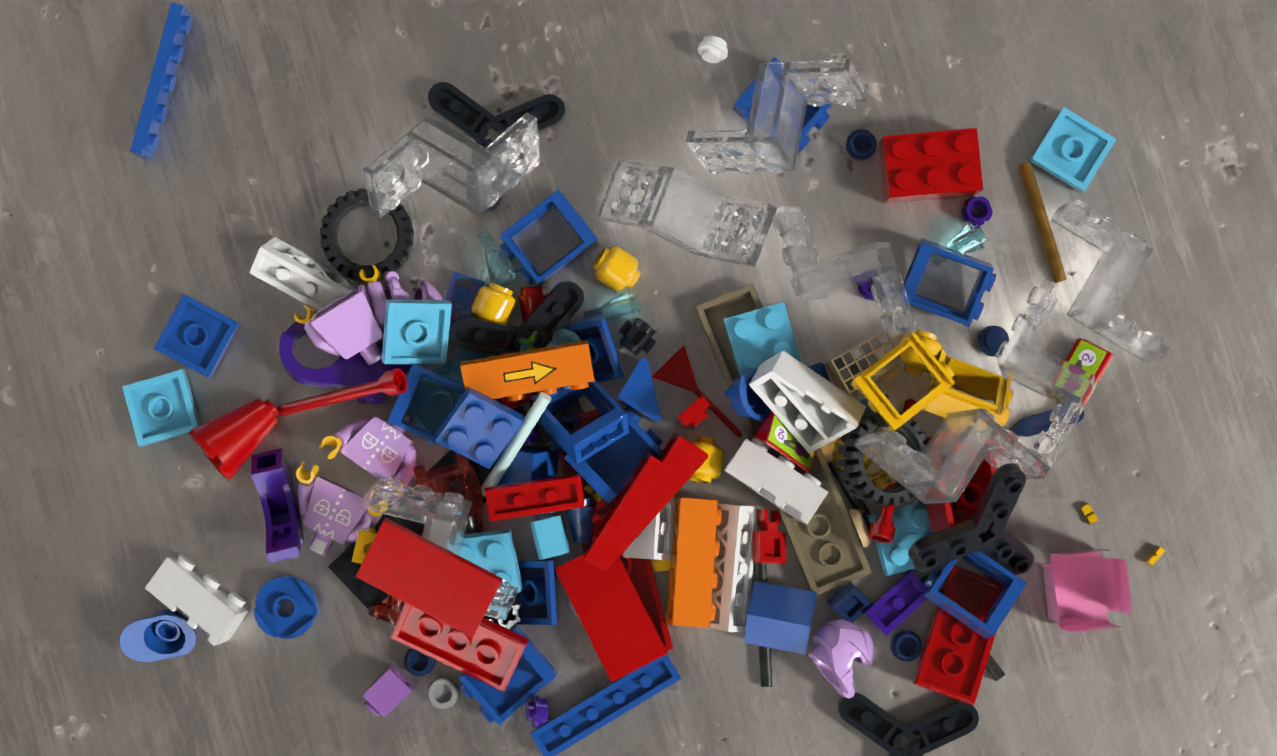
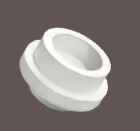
M706 36L698 45L697 52L702 56L703 60L709 63H718L725 60L728 56L727 43L719 37Z

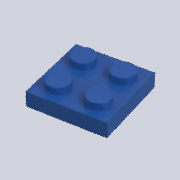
M183 294L154 349L194 371L212 378L241 324Z
M468 387L434 434L435 442L490 469L521 427L524 418L522 414Z

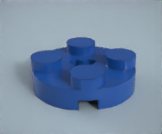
M296 576L274 578L265 583L256 596L254 616L257 624L266 634L273 637L293 639L304 634L312 627L319 613L318 599L315 591L306 581ZM282 599L286 602H293V614L291 616L288 613L281 614L279 612V609L282 607L280 603Z

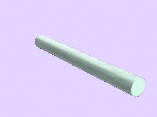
M544 392L539 394L525 416L523 424L512 437L479 489L480 494L486 497L485 488L498 485L551 401V397Z

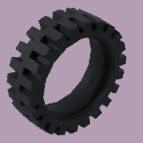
M361 188L358 191L351 190L346 192L345 196H339L335 199L336 202L333 205L330 204L327 208L326 216L323 215L321 221L323 224L319 234L321 236V247L331 265L341 274L354 280L364 282L359 274L361 269L365 271L367 278L373 277L375 272L372 265L356 264L342 254L338 245V229L342 219L350 211L360 206H375L385 210L393 218L397 227V242L393 252L385 260L374 265L380 270L382 277L386 271H399L404 266L405 261H408L414 245V229L405 208L389 194L376 189L368 190Z
M878 411L876 413L864 414L857 428L841 437L840 440L845 445L838 446L837 453L843 454V459H837L838 466H844V470L839 473L841 479H848L844 485L848 490L854 491L852 495L857 499H862V502L873 505H899L900 503L910 501L911 497H916L920 493L918 489L925 487L927 482L923 477H929L931 470L925 468L926 464H932V457H927L926 452L932 450L930 444L923 443L928 437L925 432H918L922 426L918 422H912L913 418L895 431L903 441L906 451V468L901 480L895 487L887 490L880 489L871 482L866 475L863 465V448L868 436L875 429L889 427Z

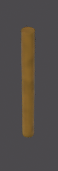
M1031 162L1021 164L1019 168L1055 283L1065 281L1067 277Z

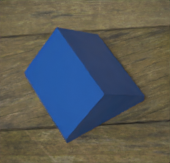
M603 312L569 322L559 331L558 334L562 344L587 340L594 379L597 382L617 380L624 377Z
M647 358L640 359L619 393L617 401L629 406L632 410L650 421L658 423L662 420L648 361Z
M522 446L497 486L556 477L559 450L550 451V447ZM502 451L501 454L498 456L496 462L498 461V459H499L500 456L502 455L503 451Z
M555 559L518 561L523 588L521 592L508 594L512 596L511 603L520 604L521 606L518 609V617L521 620L515 624L557 625L558 603Z
M755 580L747 612L744 643L806 655L817 592Z

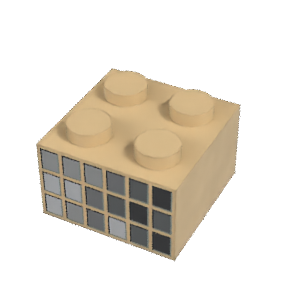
M885 330L833 358L824 365L835 385L854 398L863 393L858 387L855 389L852 387L851 382L853 379L862 374L896 346L888 331ZM899 354L870 378L872 380L877 379L880 384L898 375L900 371L897 367L905 364L901 355Z

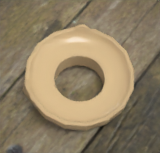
M848 510L849 512L847 513L851 516L860 538V544H862L863 548L869 546L872 539L868 537L869 531L862 516L865 510Z

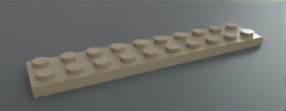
M753 283L695 306L728 389H730L733 381L740 376L723 319L763 308ZM740 416L751 442L764 422ZM769 447L767 453L778 458L780 454ZM821 448L815 450L812 466L808 474L821 481L820 487L828 491V494L808 524L799 522L777 507L810 590L817 592V595L872 573ZM794 467V470L804 476L806 474L802 469Z

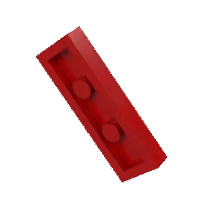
M701 396L676 418V421L683 429L688 425L694 429L709 416L706 409L710 404Z
M580 473L485 488L490 522L585 507Z

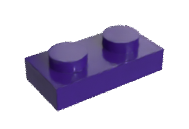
M909 570L872 603L873 605L864 613L887 636L927 599L923 596L927 588Z

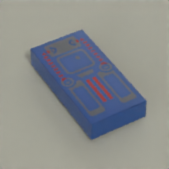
M454 272L445 300H449L452 304L450 324L460 316H474L471 308L479 289L484 286V281Z

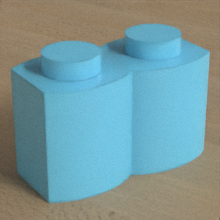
M555 512L535 515L536 521L530 522L539 560L569 553L571 550L562 514L556 516Z

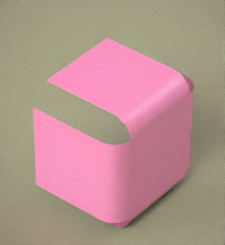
M1109 549L1051 554V564L1042 565L1048 619L1057 621L1061 629L1069 632L1121 627L1109 622L1107 612L1120 611L1132 614L1126 560L1115 558L1100 559V552L1111 551Z

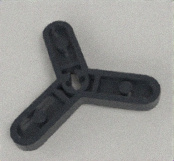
M448 82L435 84L428 93V101L431 108L476 142L470 199L473 205L483 212L492 211L500 205L508 146L557 126L564 119L566 112L561 98L553 94L543 95L494 116ZM490 127H493L495 131L509 128L508 132L504 131L498 135L499 141L493 143L492 139H485V136L489 134L488 129Z
M572 281L560 282L520 326L460 316L451 322L449 337L452 343L461 349L501 355L503 352L506 354L520 352V338L528 339L537 330L538 333L531 342L534 346L533 349L546 347L581 308L584 302L583 290ZM560 410L554 412L552 415H557Z
M1008 463L1000 466L994 472L971 520L916 541L908 553L915 568L922 571L930 570L980 550L1014 575L1026 573L1034 562V555L1021 540L1005 528L1026 484V475L1019 466Z
M855 692L852 698L842 696L838 702V712L843 720L888 751V756H922L972 732L977 727L979 715L975 707L961 701L954 702L907 725L858 692ZM920 735V739L910 745L911 750L909 752H905L904 749L898 750L897 746L901 744L900 738L902 736L911 740Z

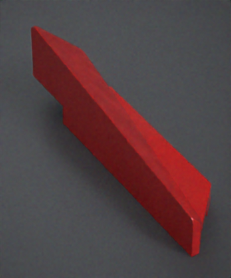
M676 432L672 434L658 458L646 452L596 528L592 537L594 542L585 554L584 559L599 569L607 571L708 459V454Z

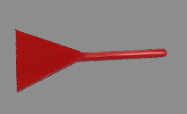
M684 345L651 376L654 379L692 391L699 398L703 396L710 404L709 408L737 437L742 436V432L697 387Z

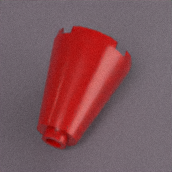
M257 398L193 428L188 433L198 447L201 446L200 448L205 453L204 455L212 465L229 481L276 426L278 420L275 416L279 412L269 399L263 402L260 398Z

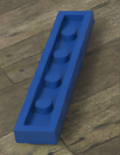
M172 2L130 150L136 156L148 160L151 159L152 153H155L159 146L160 137L157 135L160 123H164L167 117L168 107L166 101L168 94H172L176 84L174 72L176 65L181 63L184 55L182 43L185 34H189L192 26L191 13L183 5Z
M666 654L615 680L551 719L546 724L533 730L530 735L543 756H555L677 682L681 677Z

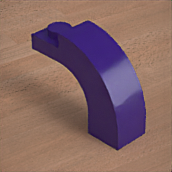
M282 448L251 455V477L259 494L265 518L266 556L268 561L272 563L301 556L300 544L304 543L302 518L299 512L295 485Z

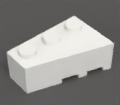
M781 351L761 363L749 383L750 387L809 454L856 429L866 409L865 405L785 351Z
M753 437L751 442L744 439L723 471L799 522L808 524L828 494V491L820 487L822 482L807 472L803 476L795 471L794 467L796 465L785 457L779 455L778 458H775L767 453L769 447Z
M179 555L178 558L176 556L167 557L145 589L171 611L175 612L176 610L188 619L186 623L190 627L196 629L198 626L210 635L207 641L213 646L228 641L250 611V609L244 606L246 601L234 592L230 591L227 594L220 589L219 585L221 583L207 573L202 576L193 569L195 564L182 555Z

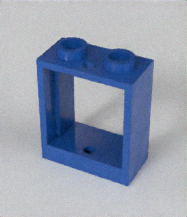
M559 189L500 234L504 242L500 245L501 249L510 260L516 257L523 266L519 269V272L530 285L535 281L539 287L598 242L597 237ZM556 208L582 242L539 274L513 240L552 209Z
M921 238L898 297L902 302L970 327L972 320H978L982 313L984 303L980 301L985 291L990 292L996 274L992 273L994 268L988 262ZM932 253L980 270L964 311L916 293Z
M413 363L407 376V390L405 393L399 394L387 422L439 444L435 442L434 433L404 421L422 378H425L461 395L464 394L465 388L462 384Z
M596 380L588 382L589 387L580 390H570L569 386L560 387V389L556 388L557 393L549 395L551 401L538 420L577 465L629 433L627 413ZM538 393L531 397L532 405L536 401ZM584 395L603 416L570 435L552 414Z
M976 551L962 558L1004 586L982 621L938 591L958 559L945 563L939 571L934 569L924 583L928 588L923 596L987 639L995 635L1027 583L981 551Z

